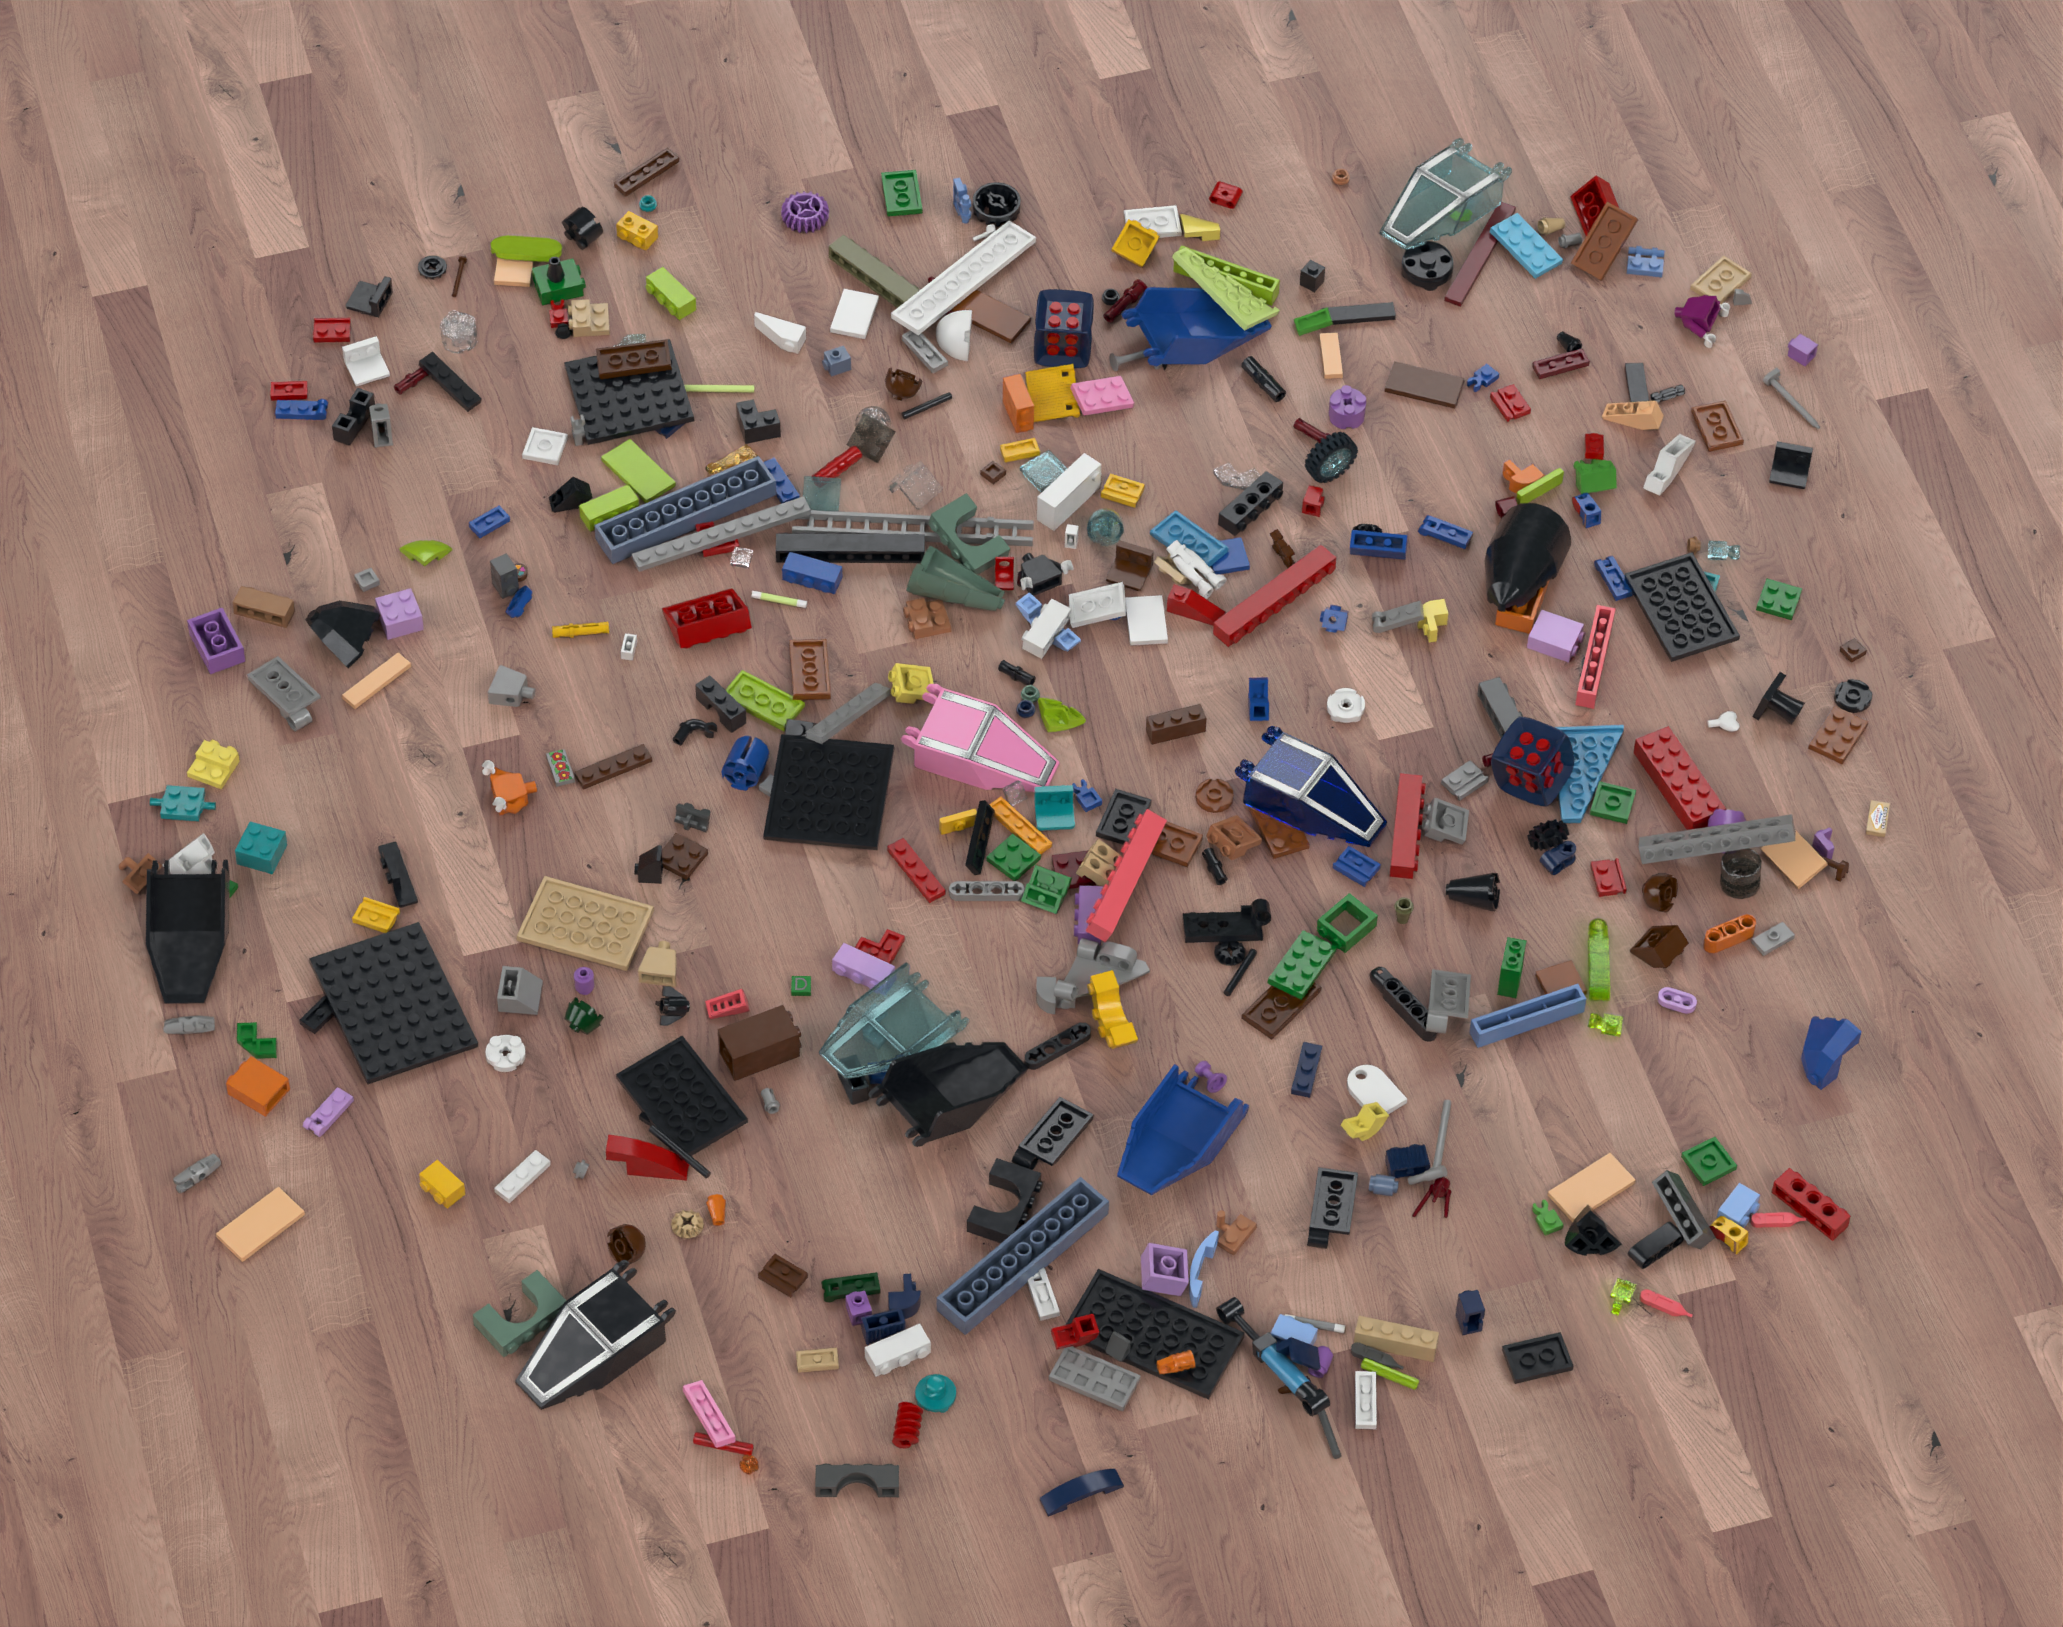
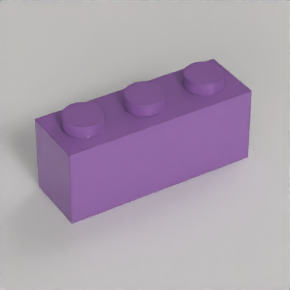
M1079 886V893H1075V905H1079V909H1075L1074 921H1078V925H1074V936L1078 937V944L1081 938L1098 942L1101 945L1100 939L1085 930L1088 926V923H1086L1088 916L1091 912L1094 913L1095 911L1093 906L1096 900L1102 897L1100 891L1103 886Z

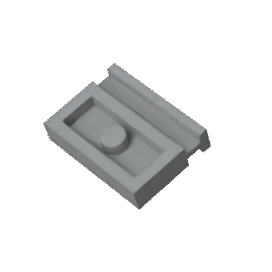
M1470 760L1444 777L1441 784L1452 795H1456L1460 801L1486 784L1489 777L1484 776L1483 772Z

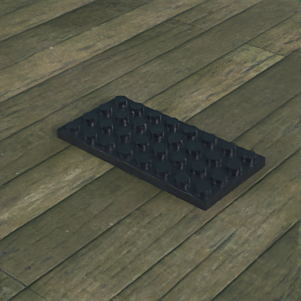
M1100 1269L1095 1273L1065 1324H1071L1074 1318L1094 1314L1100 1333L1093 1341L1085 1344L1086 1346L1109 1355L1106 1353V1347L1112 1333L1116 1331L1131 1342L1130 1353L1122 1362L1208 1400L1245 1335L1244 1332L1151 1291L1142 1290V1287ZM1187 1350L1192 1351L1195 1368L1177 1373L1159 1374L1157 1370L1158 1360L1172 1354L1186 1352Z

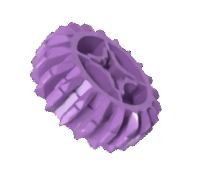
M805 191L803 193L796 192V195L791 194L789 198L785 199V203L782 205L781 216L787 228H791L792 231L798 230L799 233L805 231L806 234L808 231L814 233L815 229L820 230L821 226H825L829 218V208L827 201H824L823 196L819 197L818 193L813 195L811 191L809 193H805Z

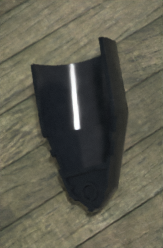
M1521 503L1510 508L1502 517L1485 555L1487 601L1494 603L1498 607V611L1505 612V608L1515 605L1517 608L1524 606L1537 594L1538 589L1544 588L1547 585V581L1557 576L1571 547L1569 527L1559 514L1543 505Z

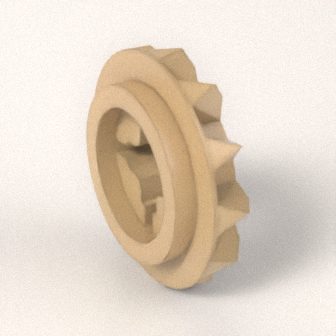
M692 1209L690 1211L682 1210L680 1213L675 1214L671 1226L677 1236L693 1238L701 1233L704 1222L699 1212H693ZM683 1220H685V1221H687V1222L691 1220V1225H689V1224L684 1225V1221H683Z

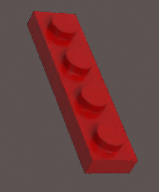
M904 838L887 846V851L929 903L946 895V890Z

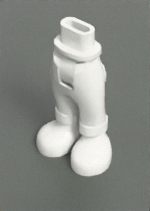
M1176 540L1166 549L1171 554L1170 558L1173 559L1179 571L1193 582L1196 587L1198 586V594L1205 599L1210 597L1213 588L1218 590L1225 584L1227 579L1224 575L1213 573L1212 568L1194 551L1187 548L1185 544L1181 545ZM1195 569H1197L1206 579H1208L1209 582H1210V584L1207 583V582L1204 580V578H1202V577L1195 571Z

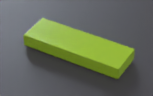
M1558 468L1519 490L1516 497L1517 504L1529 503L1562 484L1564 471Z

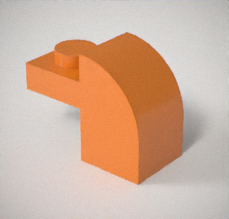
M1510 459L1504 462L1503 476L1507 481H1510L1509 490L1516 494L1519 490L1545 476L1533 464L1521 471Z

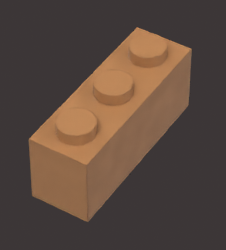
M241 586L233 600L234 614L287 628L295 612L292 599L277 596L270 592L259 591L252 587Z

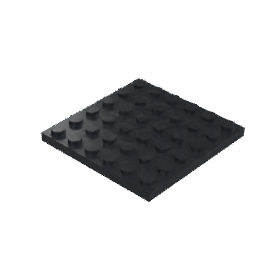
M668 339L672 370L600 379L597 355L564 362L579 418L583 414L585 419L583 427L587 445L694 422V415L670 339Z
M781 734L763 834L764 840L878 850L895 750L894 745L828 739L823 744L806 738V736Z

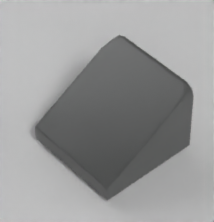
M1114 1331L1106 1347V1353L1122 1362L1130 1353L1131 1342Z

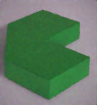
M257 1022L237 1023V1043L256 1059L277 1058L276 1038L257 1039Z

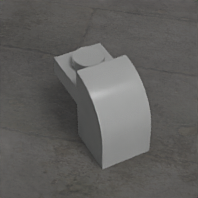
M1037 977L1036 1001L1043 1011L1055 1014V1008H1075V1000L1072 1002L1054 996L1056 977Z

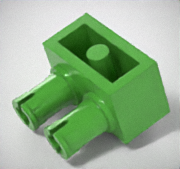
M1592 459L1591 464H1585L1583 460H1580V463L1579 461L1574 462L1576 487L1581 494L1617 488L1616 468L1611 460Z

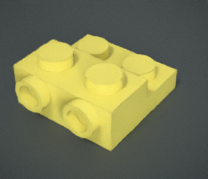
M895 663L888 674V680L893 684L891 695L896 698V702L914 704L916 699L924 700L922 699L923 694L929 693L926 689L927 686L934 684L930 667Z
M204 740L195 753L196 759L187 771V776L222 790L240 762L239 754L232 746L225 748L220 746L215 740H210V742Z

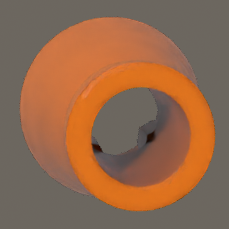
M711 1195L707 1198L706 1205L713 1225H723L725 1223L726 1200L723 1195Z

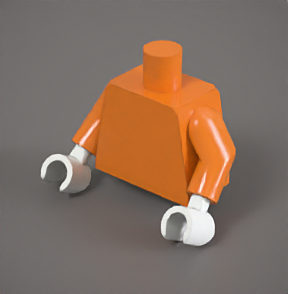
M486 760L482 764V767H484L482 770L483 774L489 775L491 773V789L495 799L492 805L496 806L495 810L499 812V815L506 813L517 814L523 807L528 805L527 794L537 792L535 781L524 783L520 773L506 772L496 768L490 760Z

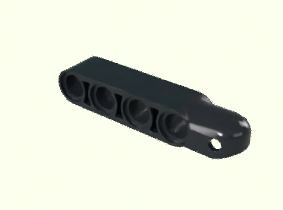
M1378 966L1371 970L1369 974L1370 980L1382 993L1383 999L1422 1040L1427 1042L1434 1041L1437 1033L1426 1031L1428 1015L1426 1007L1400 980L1394 978L1386 968Z

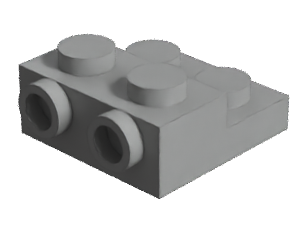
M1434 798L1430 804L1427 803L1424 809V814L1427 815V818L1422 824V829L1425 830L1424 836L1440 842L1448 839L1462 845L1466 840L1469 810L1438 798Z

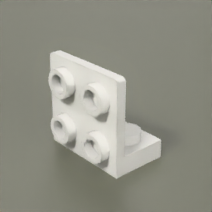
M377 336L342 347L344 362L356 386L390 376V372L380 354Z

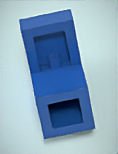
M1268 677L1249 678L1248 709L1250 721H1269Z

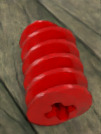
M910 1402L898 1404L895 1430L893 1432L894 1437L892 1439V1443L896 1447L906 1449L918 1443L919 1439L917 1437L920 1435L919 1429L921 1428L919 1422L922 1421L921 1415L923 1414L921 1407Z

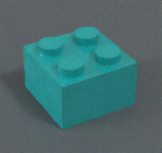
M250 821L235 849L237 865L273 874L288 845L286 831Z

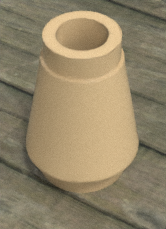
M1542 218L1537 224L1538 231L1544 235L1551 234L1565 228V221L1563 218Z

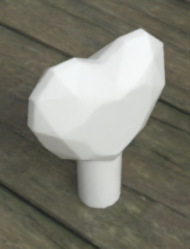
M1727 711L1720 715L1718 719L1707 721L1708 728L1720 726L1724 730L1733 732L1737 731L1740 727L1736 721L1737 715L1733 711Z

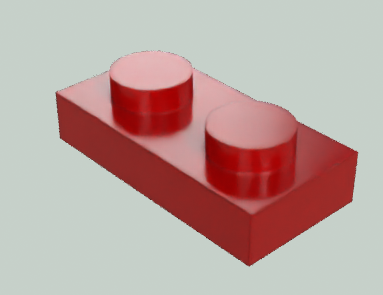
M307 381L271 382V401L308 399Z
M1598 433L1585 434V459L1603 460L1604 435H1599Z

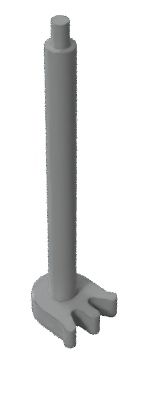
M1776 367L1764 377L1763 382L1767 386L1772 384L1813 427L1820 429L1818 422L1778 382L1781 375L1780 370Z

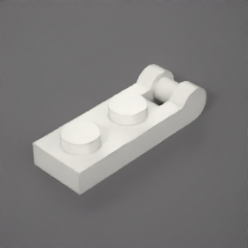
M1043 1267L1034 1277L1029 1278L1027 1283L1040 1321L1060 1316L1055 1296Z

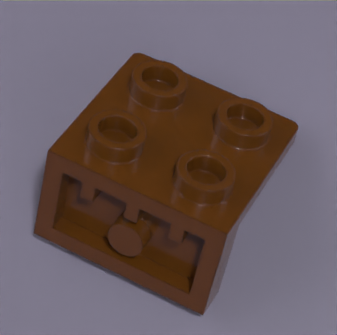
M1119 540L1116 545V558L1107 574L1106 581L1113 584L1122 582L1126 588L1141 591L1153 566L1154 551Z

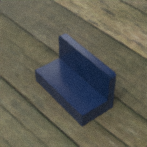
M1292 1337L1276 1344V1351L1289 1356L1292 1362L1316 1371L1321 1369L1318 1347Z

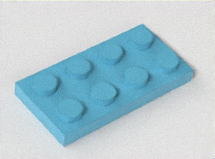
M1518 213L1492 226L1490 229V233L1535 279L1561 265L1563 262L1561 256Z

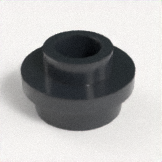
M1107 289L1102 294V301L1106 305H1114L1120 299V295L1115 289Z

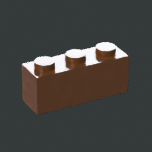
M1201 704L1147 716L1146 732L1153 745L1206 732L1207 718Z

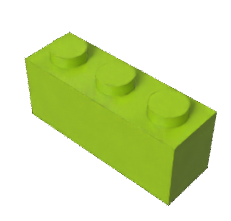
M664 267L646 276L645 287L648 293L653 294L657 301L664 305L669 313L678 320L696 311V298Z
M628 484L579 505L580 518L591 532L595 530L596 524L639 507V499Z

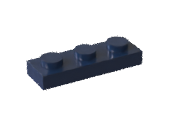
M1303 1042L1291 1094L1311 1097L1322 1053V1045Z

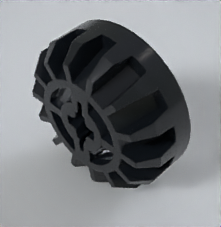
M999 182L988 183L978 188L974 193L973 213L980 222L983 223L985 221L986 225L996 223V227H1000L1002 222L1005 224L1007 221L1016 220L1017 215L1020 213V195L1015 188L1008 184ZM986 207L989 209V214L984 213Z

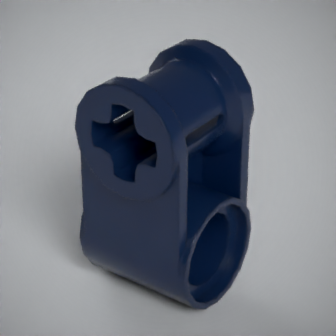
M1564 841L1563 844H1559L1556 848L1546 851L1540 857L1539 862L1551 875H1556L1575 862L1576 845L1571 841Z

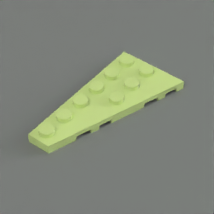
M1185 247L1173 254L1172 258L1244 331L1279 313L1280 310L1278 308H1271L1265 304L1266 300L1256 298L1251 294V290L1230 276L1224 277L1218 273V268L1215 266L1209 267L1204 263L1203 258Z

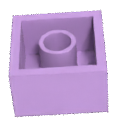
M411 588L375 598L376 609L380 614L379 619L388 640L424 630L422 614Z
M1148 1243L1141 1255L1142 1290L1181 1296L1189 1283L1187 1250Z

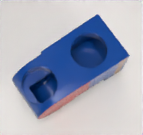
M1587 492L1572 497L1573 507L1582 518L1585 528L1601 524V509Z

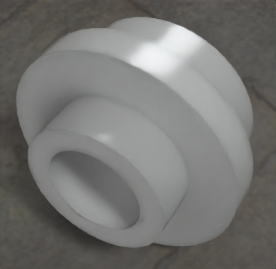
M582 1160L581 1163L577 1162L573 1173L576 1174V1179L578 1177L583 1179L589 1164L585 1163V1160Z

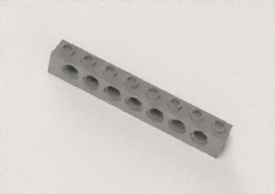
M1790 814L1639 837V852L1642 864L1793 842L1795 841L1796 831L1793 815Z

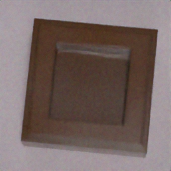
M992 461L980 470V475L994 485L1006 475V470Z

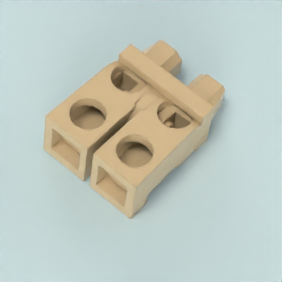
M1098 839L1090 847L1076 874L1081 877L1085 875L1098 886L1108 885L1107 877L1112 869L1115 870L1114 863L1120 854Z

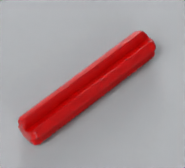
M695 1432L693 1437L694 1444L751 1456L754 1450L753 1444L737 1440L734 1443L716 1448L709 1435L705 1433Z

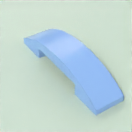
M1031 593L1026 594L1015 604L1030 624H1032L1035 617H1039L1041 614L1042 603ZM1063 628L1052 644L1068 652L1080 643L1081 639L1069 628L1066 630Z
M1216 1230L1201 1243L1191 1264L1189 1296L1194 1308H1197L1202 1293L1203 1281L1198 1280L1204 1258H1213L1217 1247L1219 1231Z

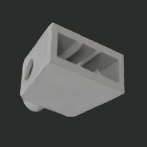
M377 403L370 406L375 448L393 445L388 404ZM384 427L385 432L379 433V428Z
M500 665L488 690L489 704L518 707L523 697L533 699L536 689L528 687L525 674Z

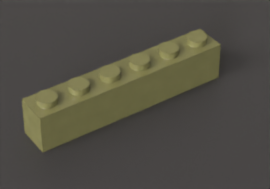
M842 235L829 245V258L896 308L920 291L917 286H913L903 276L898 275L891 267H887L877 257L872 256L865 248H861L845 235Z

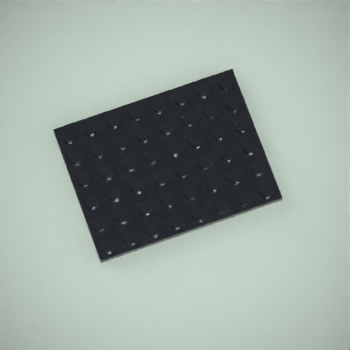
M419 922L309 958L312 970L367 1085L478 1047V1041Z

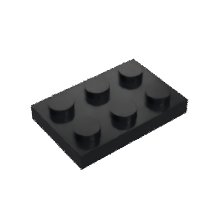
M1115 788L1096 830V837L1122 845L1126 841L1129 842L1127 836L1130 830L1136 827L1134 822L1139 814L1143 815L1150 808L1152 799Z
M1561 1332L1502 1346V1352L1514 1384L1572 1371L1574 1367Z

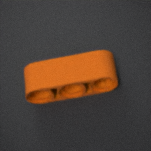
M1745 914L1710 928L1705 933L1704 950L1708 953H1717L1752 938L1755 932L1756 919L1752 915Z

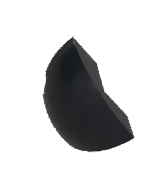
M1589 1205L1579 1213L1565 1237V1246L1571 1251L1587 1256V1254L1604 1255L1622 1245L1614 1231Z

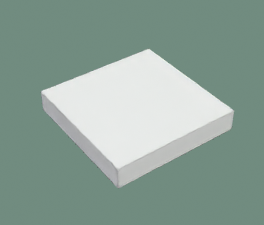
M532 427L522 459L558 465L568 439V434Z

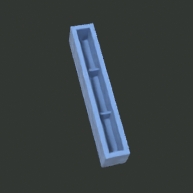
M1575 984L1471 1019L1469 1033L1477 1048L1583 1013L1585 1011L1586 997L1579 984Z

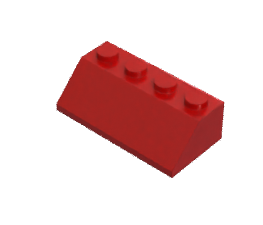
M1597 175L1570 196L1586 236L1607 202L1619 208L1609 182Z

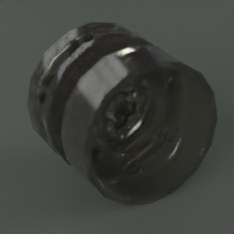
M1747 848L1727 851L1722 856L1720 886L1728 896L1738 899L1749 898L1760 889L1762 861L1754 850Z

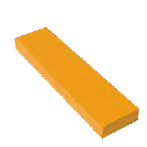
M1000 796L989 804L995 810L994 817L1012 834L1039 854H1043L1052 847V842L1004 798Z

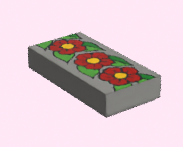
M565 749L546 753L556 787L574 783L575 778Z

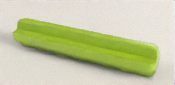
M1364 1358L1361 1363L1362 1369L1376 1372L1379 1376L1413 1390L1417 1389L1419 1385L1418 1379L1368 1358Z

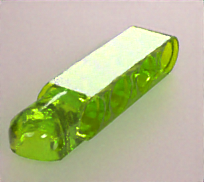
M1600 918L1593 919L1588 927L1590 1001H1610L1608 925L1606 921Z

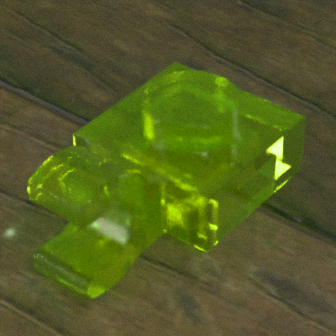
M1590 1013L1588 1027L1600 1028L1601 1034L1620 1037L1623 1016L1604 1013L1602 1018L1598 1014Z
M1617 1278L1610 1298L1615 1299L1612 1305V1314L1619 1316L1623 1302L1630 1304L1637 1284Z

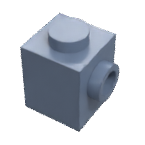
M841 346L824 352L822 364L824 369L828 370L831 376L851 370V357L846 348Z

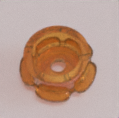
M744 1455L739 1463L740 1469L749 1475L759 1469L758 1460L752 1455Z

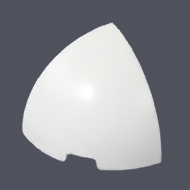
M972 310L950 313L944 316L936 327V339L941 349L951 357L962 361H968Z
M204 833L169 859L171 874H211L212 855L215 852Z

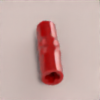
M851 446L811 476L813 483L818 488H822L862 459L861 451L856 446Z

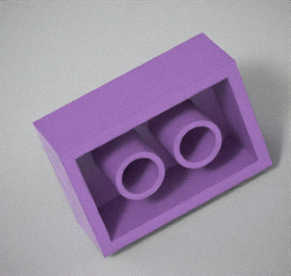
M223 608L187 620L189 634L210 674L245 662L243 646Z

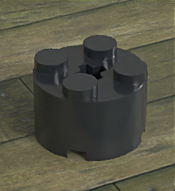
M585 207L577 208L562 221L566 230L564 234L567 239L576 241V244L582 250L603 234V228L600 222L596 224L594 221L596 217Z

